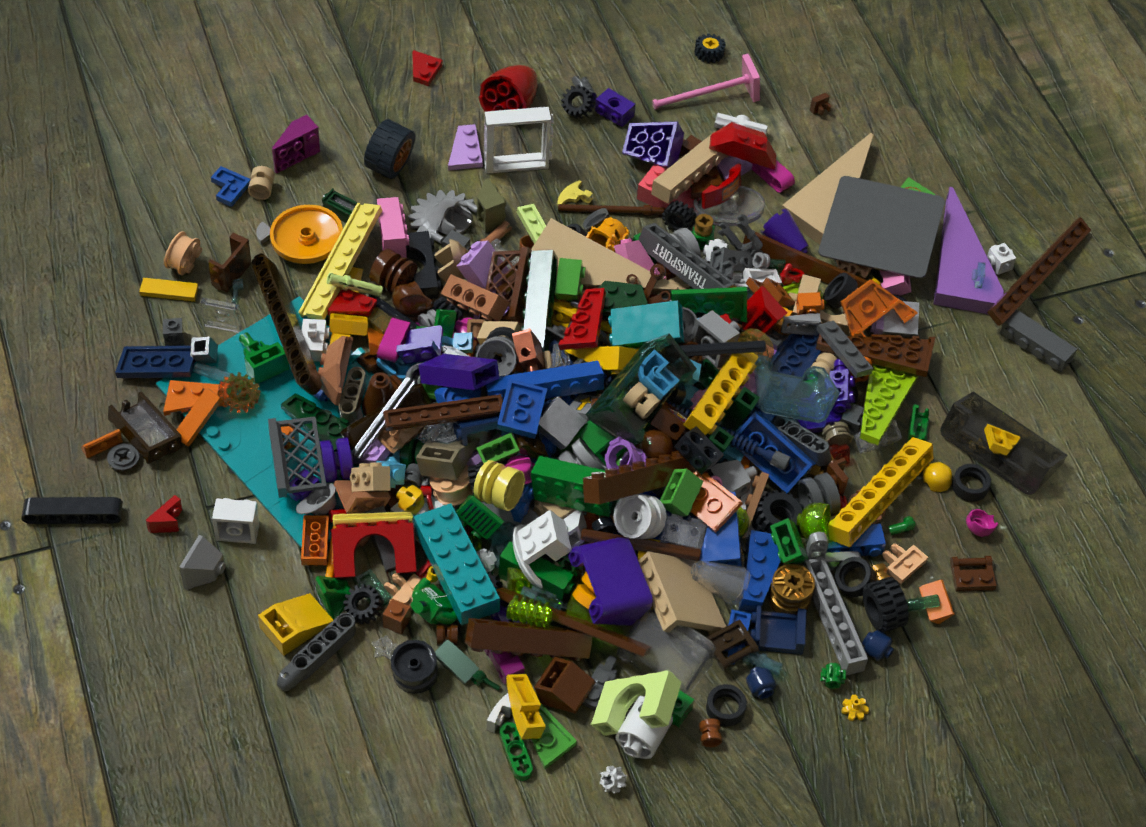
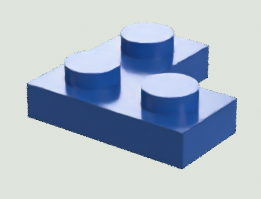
M220 166L211 176L212 183L223 187L216 195V200L232 207L247 190L251 179Z

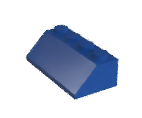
M759 411L754 412L736 432V434L740 433V437L741 435H744L745 438L749 437V441L753 439L754 443L755 441L759 442L758 446L765 450L770 449L774 452L777 450L791 457L786 470L783 471L770 465V462L764 460V457L754 453L753 456H750V452L746 454L745 450L744 452L740 451L762 472L769 474V478L786 494L816 464Z

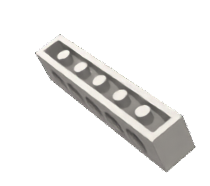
M824 556L806 560L803 567L811 572L815 580L812 600L842 670H846V676L864 671L868 660Z

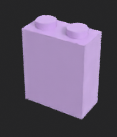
M489 241L473 243L469 252L461 257V261L457 265V268L468 282L484 289L486 288L492 253L495 251ZM500 257L497 259V265L499 266L503 262ZM505 266L501 271L505 275L509 269ZM498 273L494 277L493 282L496 283L502 275Z

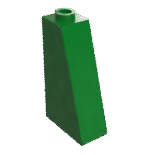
M511 541L501 553L498 575L503 580L563 600L566 594L569 595L575 586L573 583L574 574L539 557L529 564L532 571L541 580L542 588H538L532 585L521 571Z

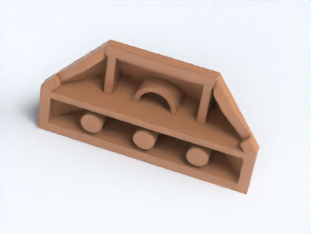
M341 336L328 346L326 354L322 353L320 364L324 366L323 368L319 367L318 370L322 382L321 390L337 406L340 403L353 337Z

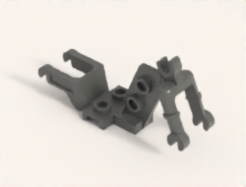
M744 214L737 216L740 222L736 223V225L742 229L751 242L742 244L731 231L729 225L726 222H722L719 224L721 230L718 233L721 236L725 235L736 250L722 247L711 252L710 265L730 280L733 279L734 271L743 272L745 268H752L754 255L757 252L763 253L760 250L763 244L755 234V231L749 227L748 218ZM732 318L731 321L736 322L737 318Z

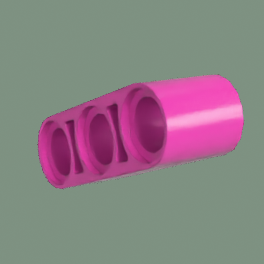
M777 160L775 170L751 163L753 164L752 170L778 193L795 184L793 174Z
M391 318L379 345L377 358L396 363L399 357L396 352L397 345L405 343L411 322Z

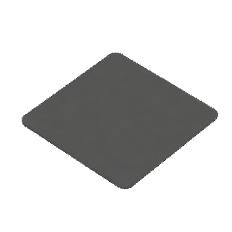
M843 176L839 180L818 253L822 257L914 278H923L928 268L945 200L938 195L851 176Z

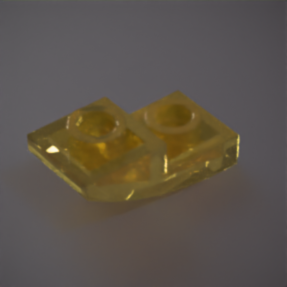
M375 307L368 317V323L371 329L384 335L391 317L378 307Z

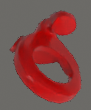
M788 263L780 273V280L785 286L790 285L792 282L799 283L805 273L800 269L793 268ZM788 271L797 272V273H800V274H798V275L790 274V273H788Z

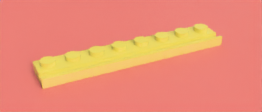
M356 204L298 312L300 317L307 316L311 319L325 320L329 307L341 290V287L328 285L326 283L329 273L340 276L349 275L382 212L380 205Z

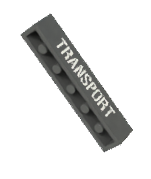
M656 223L643 227L638 240L646 252L655 258L658 263L668 268L671 273L681 278L684 283L689 284L694 289L735 287L733 281Z

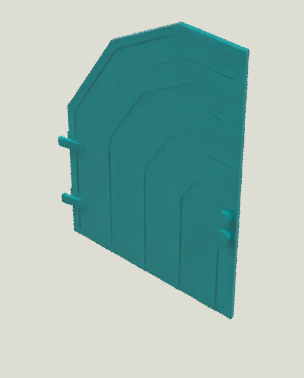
M299 296L290 303L302 331L303 319L311 318L307 316L300 317L298 312L304 300ZM269 314L218 345L217 363L198 364L196 362L191 377L163 378L156 383V386L167 396L170 380L228 385L226 404L216 408L199 434L302 549L303 515L314 514L297 513L296 507L301 501L293 500L289 494H287V497H278L268 419L276 418V421L293 419L281 409V404L295 393L314 402L317 407L331 411L332 415L340 418L339 406L334 405L330 399L327 402H321L314 395H310L296 383L290 365L289 370L257 385L247 375L245 355L243 353L245 347L239 341L241 334L245 336L244 333L248 332L254 341L257 340L259 342V345L260 341H262L265 345H272L278 342L282 346L272 317ZM327 314L325 320H326V326L329 328V326L327 325V324L329 323V320L327 319V317H328V314ZM330 332V338H329V339H326V343H328V346H329V344H330V339H331V334H332L331 332ZM361 347L354 352L350 351L343 389L350 369L354 367L364 369L357 362L358 357L365 354ZM314 361L317 371L319 367L323 368L324 366L320 364L321 361ZM364 369L366 374V389L364 392L365 396L370 379L374 375V373H369L367 370ZM179 411L184 417H186V415L189 413H182L181 411ZM299 432L294 435V439L298 443L305 438ZM308 439L303 446L311 451L315 443ZM290 448L287 451L292 453L295 448ZM299 449L294 456L303 460L308 454ZM311 456L306 464L314 468L318 464V460ZM293 459L287 463V467L293 471L299 465ZM354 464L353 468H358L359 464ZM337 470V480H342L340 472ZM313 474L315 477L319 479V483H321V478ZM335 491L336 505L333 510L344 509L337 491ZM330 521L328 543L331 540V529L333 527V522Z

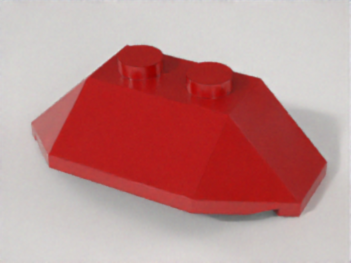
M731 122L711 134L709 149L775 170L777 155L764 132Z

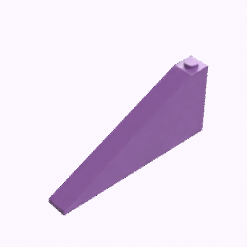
M949 187L945 205L934 305L988 314L987 311L1003 296L1004 290L954 188Z

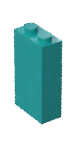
M678 300L611 309L609 325L612 327V334L609 335V340L612 346L638 349L684 343L683 308Z

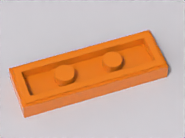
M209 388L204 390L176 429L182 435L181 442L188 447L223 400Z

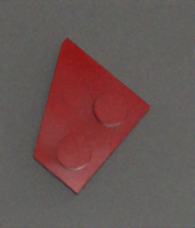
M413 50V81L429 86L442 67L443 60Z
M342 289L329 307L328 316L331 313H345V315L369 317L377 305V299L350 289Z

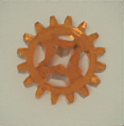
M238 372L237 376L230 373L229 378L225 376L223 382L220 381L217 395H220L223 399V407L230 406V411H233L235 408L238 413H240L241 409L248 412L249 407L253 409L259 401L261 393L258 390L259 384H253L255 379L251 378L249 380L248 374L242 377L240 372Z

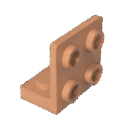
M336 480L334 482L336 491L347 514L365 513V511L381 506L385 508L391 498L388 492H352L351 480Z

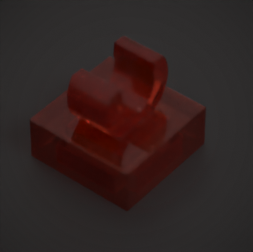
M833 444L829 446L834 460L845 458L847 460L845 465L850 463V448L846 444L841 446Z

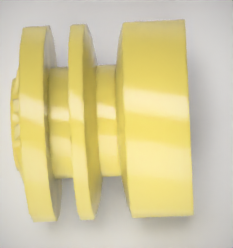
M488 460L483 464L476 476L473 490L474 497L479 501H484L486 504L493 503L497 508L510 511L517 505L522 496L525 475L521 470L505 467L504 464Z

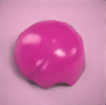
M980 509L972 510L966 518V524L971 533L979 537L989 536L998 526L997 522L994 523V515H988Z

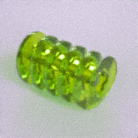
M515 595L508 605L506 619L512 618L515 622H527L529 625L535 624L537 627L543 625L547 629L552 622L553 610L550 609L549 602H546L544 607H542L541 600H538L537 604L534 605L533 598L527 603L525 596L519 601V596Z

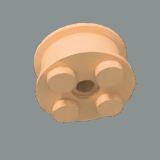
M179 232L173 238L166 251L164 267L167 269L174 268L180 275L189 274L193 269V263L202 252L200 239H192L187 236L186 232Z
M466 465L457 481L430 477L434 498L443 505L451 503L452 506L462 504L469 495H473L468 477L469 466Z

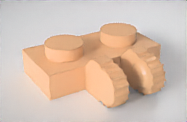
M893 544L890 548L893 554L889 551L882 553L885 561L890 564L887 567V573L900 584L907 580L928 560V556L914 545L905 551L899 545Z
M395 573L391 578L394 583L402 588L398 590L395 585L388 582L383 587L394 596L393 599L410 606L413 601L412 591L422 578L413 574L406 581L402 576Z

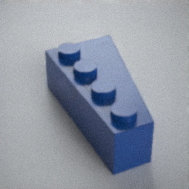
M751 530L748 536L739 611L752 613L756 612L757 605L762 606L773 575L779 566V550L773 542L770 533Z

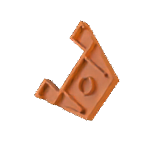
M869 279L841 301L851 336L862 334V337H866L863 331L891 309L894 310L902 323H906L918 314L917 311L896 298L872 279Z

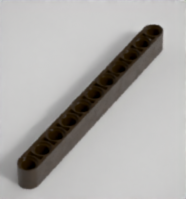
M263 253L257 254L252 260V267L295 381L307 393L314 395L320 391L322 382L275 263Z

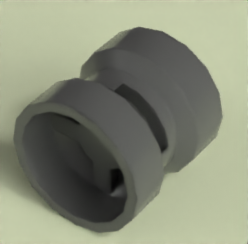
M409 464L406 469L407 475H405L404 485L402 486L408 488L411 485H415L420 489L422 485L421 480L425 476L420 474L418 464Z

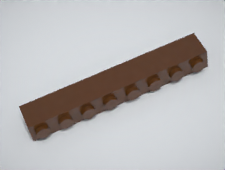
M674 451L672 455L665 454L659 455V458H647L646 462L636 461L632 462V465H620L619 469L608 468L605 469V472H592L591 476L583 478L584 502L603 504L665 487L674 469H688L692 473L696 469L679 451Z

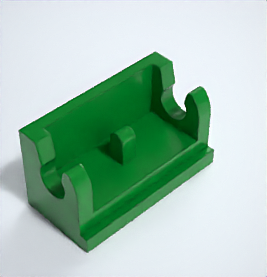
M913 405L907 442L912 437L927 442L929 426L928 408L925 409L924 413H920L919 405Z

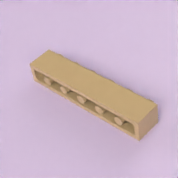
M708 136L653 180L651 194L669 204L729 155L709 149L710 136Z

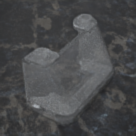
M652 605L633 624L626 637L652 646L650 654L642 657L620 647L617 649L616 654L624 663H633L635 660H638L656 673L663 671L672 672L682 682L680 690L689 695L712 666L715 646L709 639L690 627L677 625L670 632H664Z

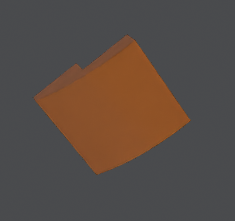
M749 277L746 281L747 286L753 293L761 286H764L781 306H791L795 303L781 284L766 277L763 283Z

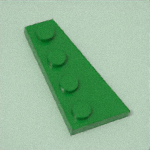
M747 287L671 290V301L678 300L682 307L690 309L694 314L697 312L707 314L713 310L719 316L728 314L730 320L737 318L740 321L747 322Z

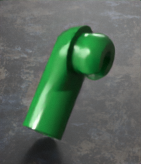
M907 516L903 519V522L890 525V533L895 535L913 530L916 522L913 517Z

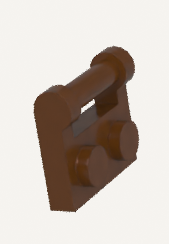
M984 556V558H950L955 591L996 589L997 585L991 556ZM959 566H984L985 569L960 570Z

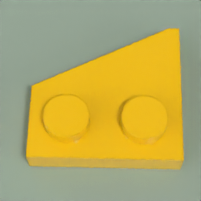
M987 424L984 428L989 449L995 454L1001 453L1007 456L1020 440V436Z

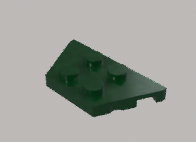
M604 281L598 287L605 288L606 291L602 316H611V309L648 304L642 285Z

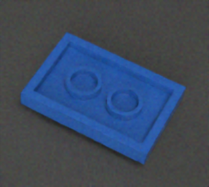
M509 379L496 429L535 439L547 388Z

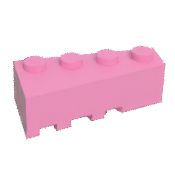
M398 197L377 199V205H380L382 208L378 220L383 251L389 248L400 254L401 258H407L406 246H409V236L407 235L403 204H399Z

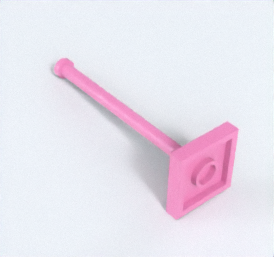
M749 54L742 55V77L668 98L652 100L653 107L656 110L664 105L740 84H745L753 102L760 101V76Z

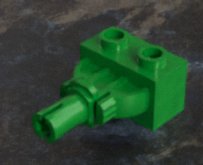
M248 332L244 333L245 336L243 334L239 336V341L245 347L243 353L245 355L247 375L256 385L290 369L285 351L278 342L272 345H265L260 341L259 345V342L257 340L254 341Z

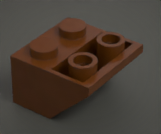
M554 657L534 686V689L542 705L576 714L596 682L572 661Z

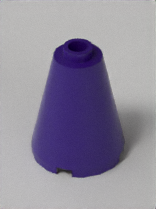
M787 208L782 210L784 213L781 215L776 213L764 224L763 228L765 230L760 231L762 235L805 254L808 253L809 245Z

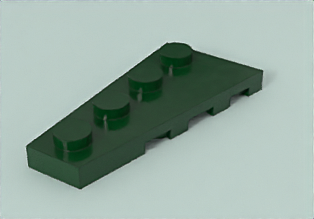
M296 393L281 404V409L293 419L316 417L319 441L330 440L334 451H336V440L343 438L340 432L351 425L348 420L332 415L331 411L317 407L314 402ZM312 423L303 424L302 426L308 433L313 428Z

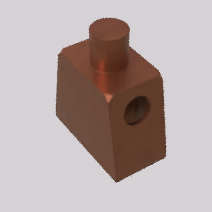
M529 328L513 333L512 337L517 359L524 371L530 372L543 369L545 365L542 345L532 330Z

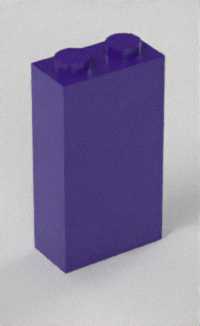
M442 354L419 364L421 384L476 390L499 379L496 359Z

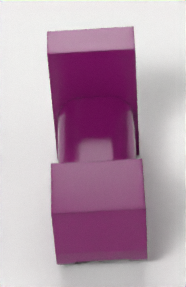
M484 649L504 684H507V675L524 674L525 668L518 656L514 657L509 651L497 654L491 652V650Z

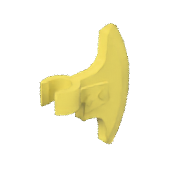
M578 180L561 192L557 205L570 201L576 203L580 199L584 203L589 204L593 200V198H590L592 192L580 190L579 187L582 185V181Z

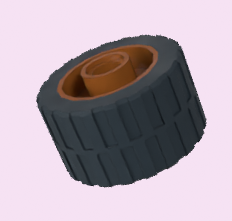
M390 119L382 121L374 131L364 154L365 167L389 179L395 178L404 168L411 155L415 143L414 131Z

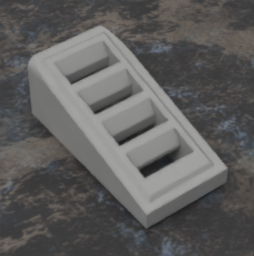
M820 313L784 317L781 333L818 336L817 327L821 324Z

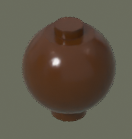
M654 426L642 433L635 443V447L643 450L647 458H659V455H672V452H674V444L671 438Z

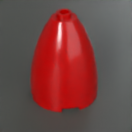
M514 65L500 69L490 75L480 85L479 102L484 112L529 108L535 98L538 87V78L535 70L525 65Z

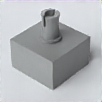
M712 310L697 319L691 341L698 344L737 342L740 334L738 330L740 328L736 322L732 321L729 324ZM731 354L706 355L703 358H707L714 366L720 367Z

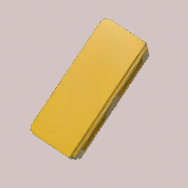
M331 313L329 332L366 336L368 317Z

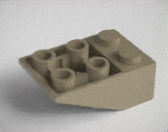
M467 437L468 446H463L457 440L444 443L434 441L435 439L424 444L416 457L420 474L422 476L457 481L479 444L480 438Z

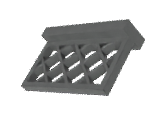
M316 417L276 421V418L268 419L278 497H287L289 493L326 489ZM312 423L313 428L309 433L300 429L303 424ZM290 426L294 430L287 436L281 431V427ZM297 432L305 436L300 443L292 439ZM308 439L315 443L311 451L303 446ZM288 442L296 446L292 453L284 449ZM299 449L308 454L303 460L294 456ZM311 456L318 460V464L314 468L306 464ZM291 459L299 463L294 471L287 467V463ZM302 466L311 471L306 478L297 473ZM315 474L321 478V483L313 484L308 480ZM294 476L302 481L299 486L290 487L289 481Z

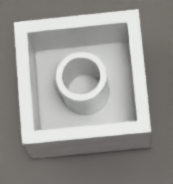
M216 498L212 516L216 541L256 544L259 529L257 502Z

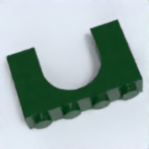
M745 386L733 400L734 402L727 411L725 410L724 413L726 414L718 423L715 431L707 437L722 453L734 438L722 429L723 426L731 429V432L733 430L736 431L760 399L759 396Z

